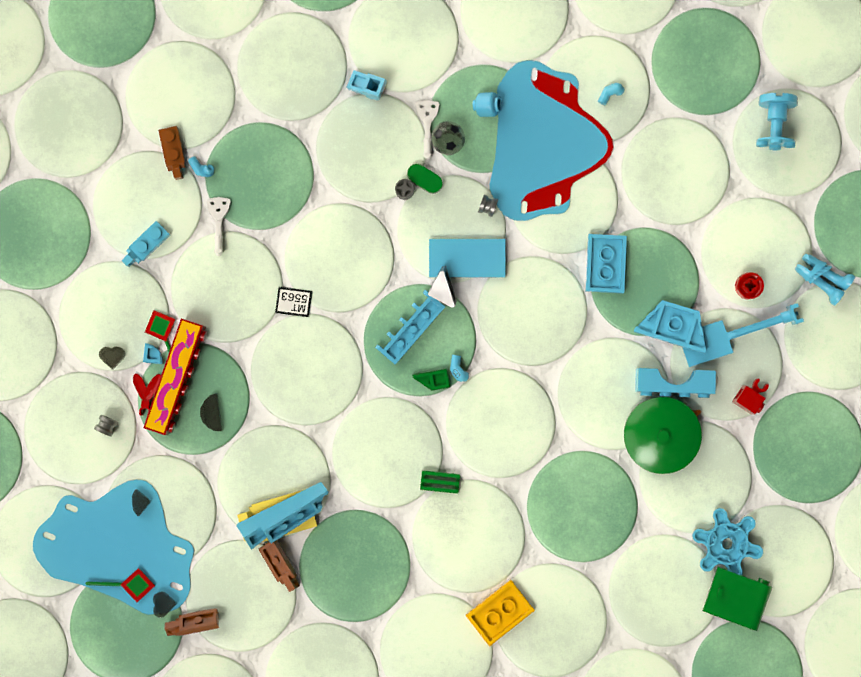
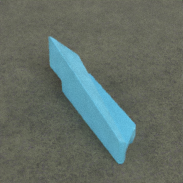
M319 482L238 523L236 526L251 550L266 538H268L270 543H273L318 514L323 507L322 499L329 492Z

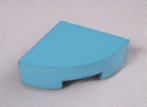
M145 343L143 362L163 364L161 352L155 346Z

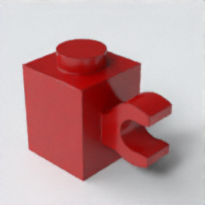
M757 378L753 381L751 388L742 386L732 402L750 414L760 413L765 406L763 402L766 398L759 393L765 392L769 385L765 384L760 389L758 387L760 379Z

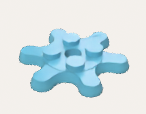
M718 508L713 512L714 528L709 531L696 529L692 534L695 542L702 543L707 547V555L701 559L700 567L708 572L713 570L716 565L723 564L727 567L728 571L742 576L743 571L740 565L742 559L745 557L759 559L763 555L762 547L752 544L748 540L749 532L756 525L755 520L750 516H746L739 523L733 524L728 520L727 512L722 508ZM726 538L732 541V546L729 549H724L722 546V541Z

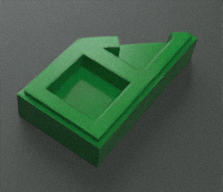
M447 369L412 375L415 380L431 391L450 388Z

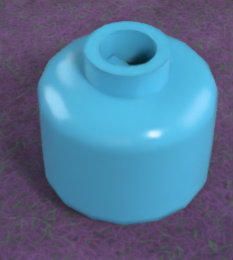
M495 92L479 93L476 99L473 100V110L477 112L479 117H495L502 109V100Z

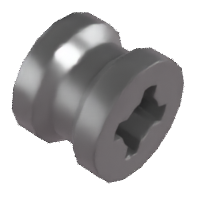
M401 179L396 183L395 192L397 197L402 200H408L413 196L414 185L410 180Z
M484 195L478 213H487L488 216L493 217L498 199H490L487 195Z
M100 415V421L95 425L94 429L112 437V430L117 426L118 422L107 416Z

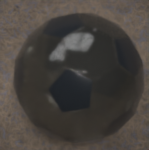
M444 121L438 124L432 132L431 141L433 147L444 155L458 153L465 143L464 130L460 125L451 121Z

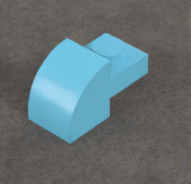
M353 70L347 89L365 95L369 99L380 100L387 80L369 73L367 75Z

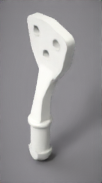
M424 100L416 102L415 106L419 118L424 123L423 155L428 160L432 157L430 127L432 121L437 116L439 103Z
M216 197L207 199L206 203L209 213L214 218L216 224L214 253L217 256H221L223 254L224 238L221 228L222 221L229 211L231 201L228 198Z

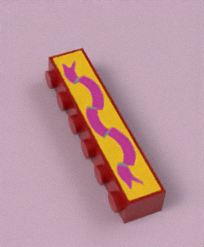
M181 318L150 406L144 429L162 435H169V433L173 432L176 422H174L175 415L180 413L182 407L180 403L181 398L186 395L188 390L186 383L188 378H191L194 373L195 367H192L194 360L199 358L201 349H199L201 341L204 342L207 335L205 326Z

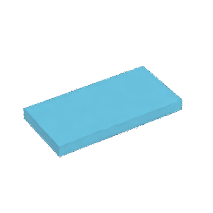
M429 239V278H436L442 266H446L450 278H505V239Z

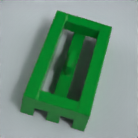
M422 470L420 490L458 494L460 474ZM425 475L456 478V481L425 479ZM424 483L454 485L455 489L424 486Z

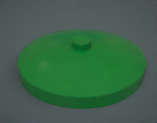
M654 397L641 402L629 414L624 426V443L627 452L637 465L652 473L670 474L685 468L696 457L701 446L702 431L697 416L686 404L674 398Z

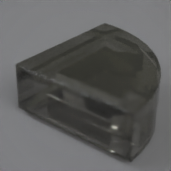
M135 489L132 495V507L135 514L139 517L151 503V500L138 489Z

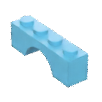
M636 369L635 392H640V396H652V392H658L660 396L671 397V393H679V397H690V394H698V398H710V394H715L716 371L694 370L686 382L674 385L665 381L658 369Z

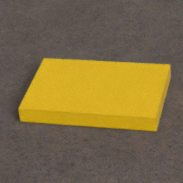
M510 579L465 616L490 647L533 613L535 609Z

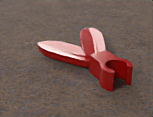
M160 374L154 376L147 387L140 375H133V384L142 399L141 408L139 409L140 416H143L142 411L144 409H148L149 412L151 405L149 400L155 395L161 378Z

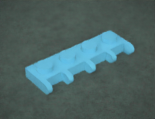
M426 290L423 291V294L428 297L420 307L415 303L411 305L417 310L408 321L402 317L399 319L404 324L395 336L390 332L386 334L392 339L383 349L378 344L375 347L395 365L445 308L442 303L429 296Z

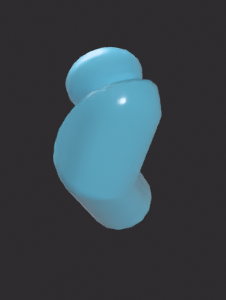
M620 83L606 86L598 99V103L606 105L611 95H622L624 87Z
M196 156L188 160L197 176L208 178L214 174V167L210 164L208 166L201 165Z

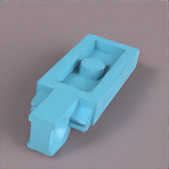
M155 221L126 250L128 254L121 261L127 267H130L135 261L139 264L149 257L170 234Z

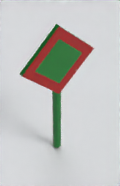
M153 310L145 333L165 341L167 349L170 351L171 346L168 337L176 319Z
M140 568L132 573L123 583L90 581L85 583L92 586H122L136 602L155 587L154 583Z

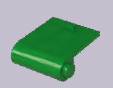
M717 567L702 611L757 631L772 586H769L770 582L761 578L758 581Z

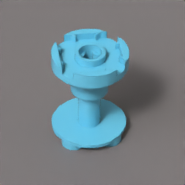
M776 93L760 95L758 105L768 109L767 120L771 122L770 137L757 139L756 147L769 146V150H781V147L795 148L796 141L791 138L782 137L783 122L787 121L788 109L798 106V97L796 95L783 93L782 96H776Z

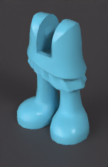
M805 254L802 260L813 267V269L810 271L806 267L797 264L796 272L806 282L809 281L810 284L814 283L829 296L830 303L835 306L856 276L853 274L840 276L831 271L832 266L826 265V262L810 254ZM823 275L831 282H833L838 288L833 287L832 285L824 281L820 276Z

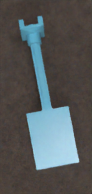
M798 303L787 306V311L780 313L779 316L730 332H726L722 320L703 326L706 353L682 347L688 366L692 367L734 353L730 344L731 339L782 322L783 324L791 322L792 325L804 322L803 318H796L799 315L798 311L794 312V308L799 307Z

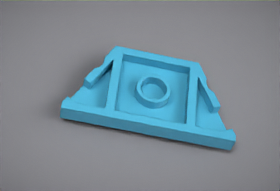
M662 300L634 329L635 333L700 353H706L700 311Z

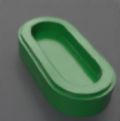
M413 164L409 167L407 176L412 183L431 194L438 193L441 190L442 179L437 174L420 164Z

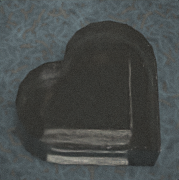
M117 346L113 348L103 347L99 351V357L113 370L124 359L125 351Z
M163 591L156 593L153 596V603L155 604L153 608L154 615L159 618L166 616L177 603Z

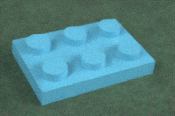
M588 234L585 292L624 293L627 236Z

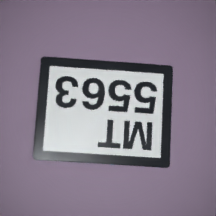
M278 287L275 313L309 317L312 291Z

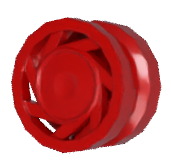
M753 272L739 276L735 282L736 293L746 300L760 296L764 289V281L758 274Z

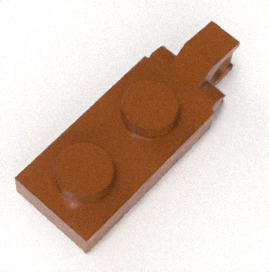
M173 126L160 129L158 132L168 171L173 172L174 179H183L181 169L185 168L186 161L178 127Z
M277 540L273 543L268 542L258 548L277 582L280 581L282 585L285 584L289 592L300 586L296 578V572Z
M214 608L179 615V618L175 619V621L165 623L167 636H182L218 629L219 612Z

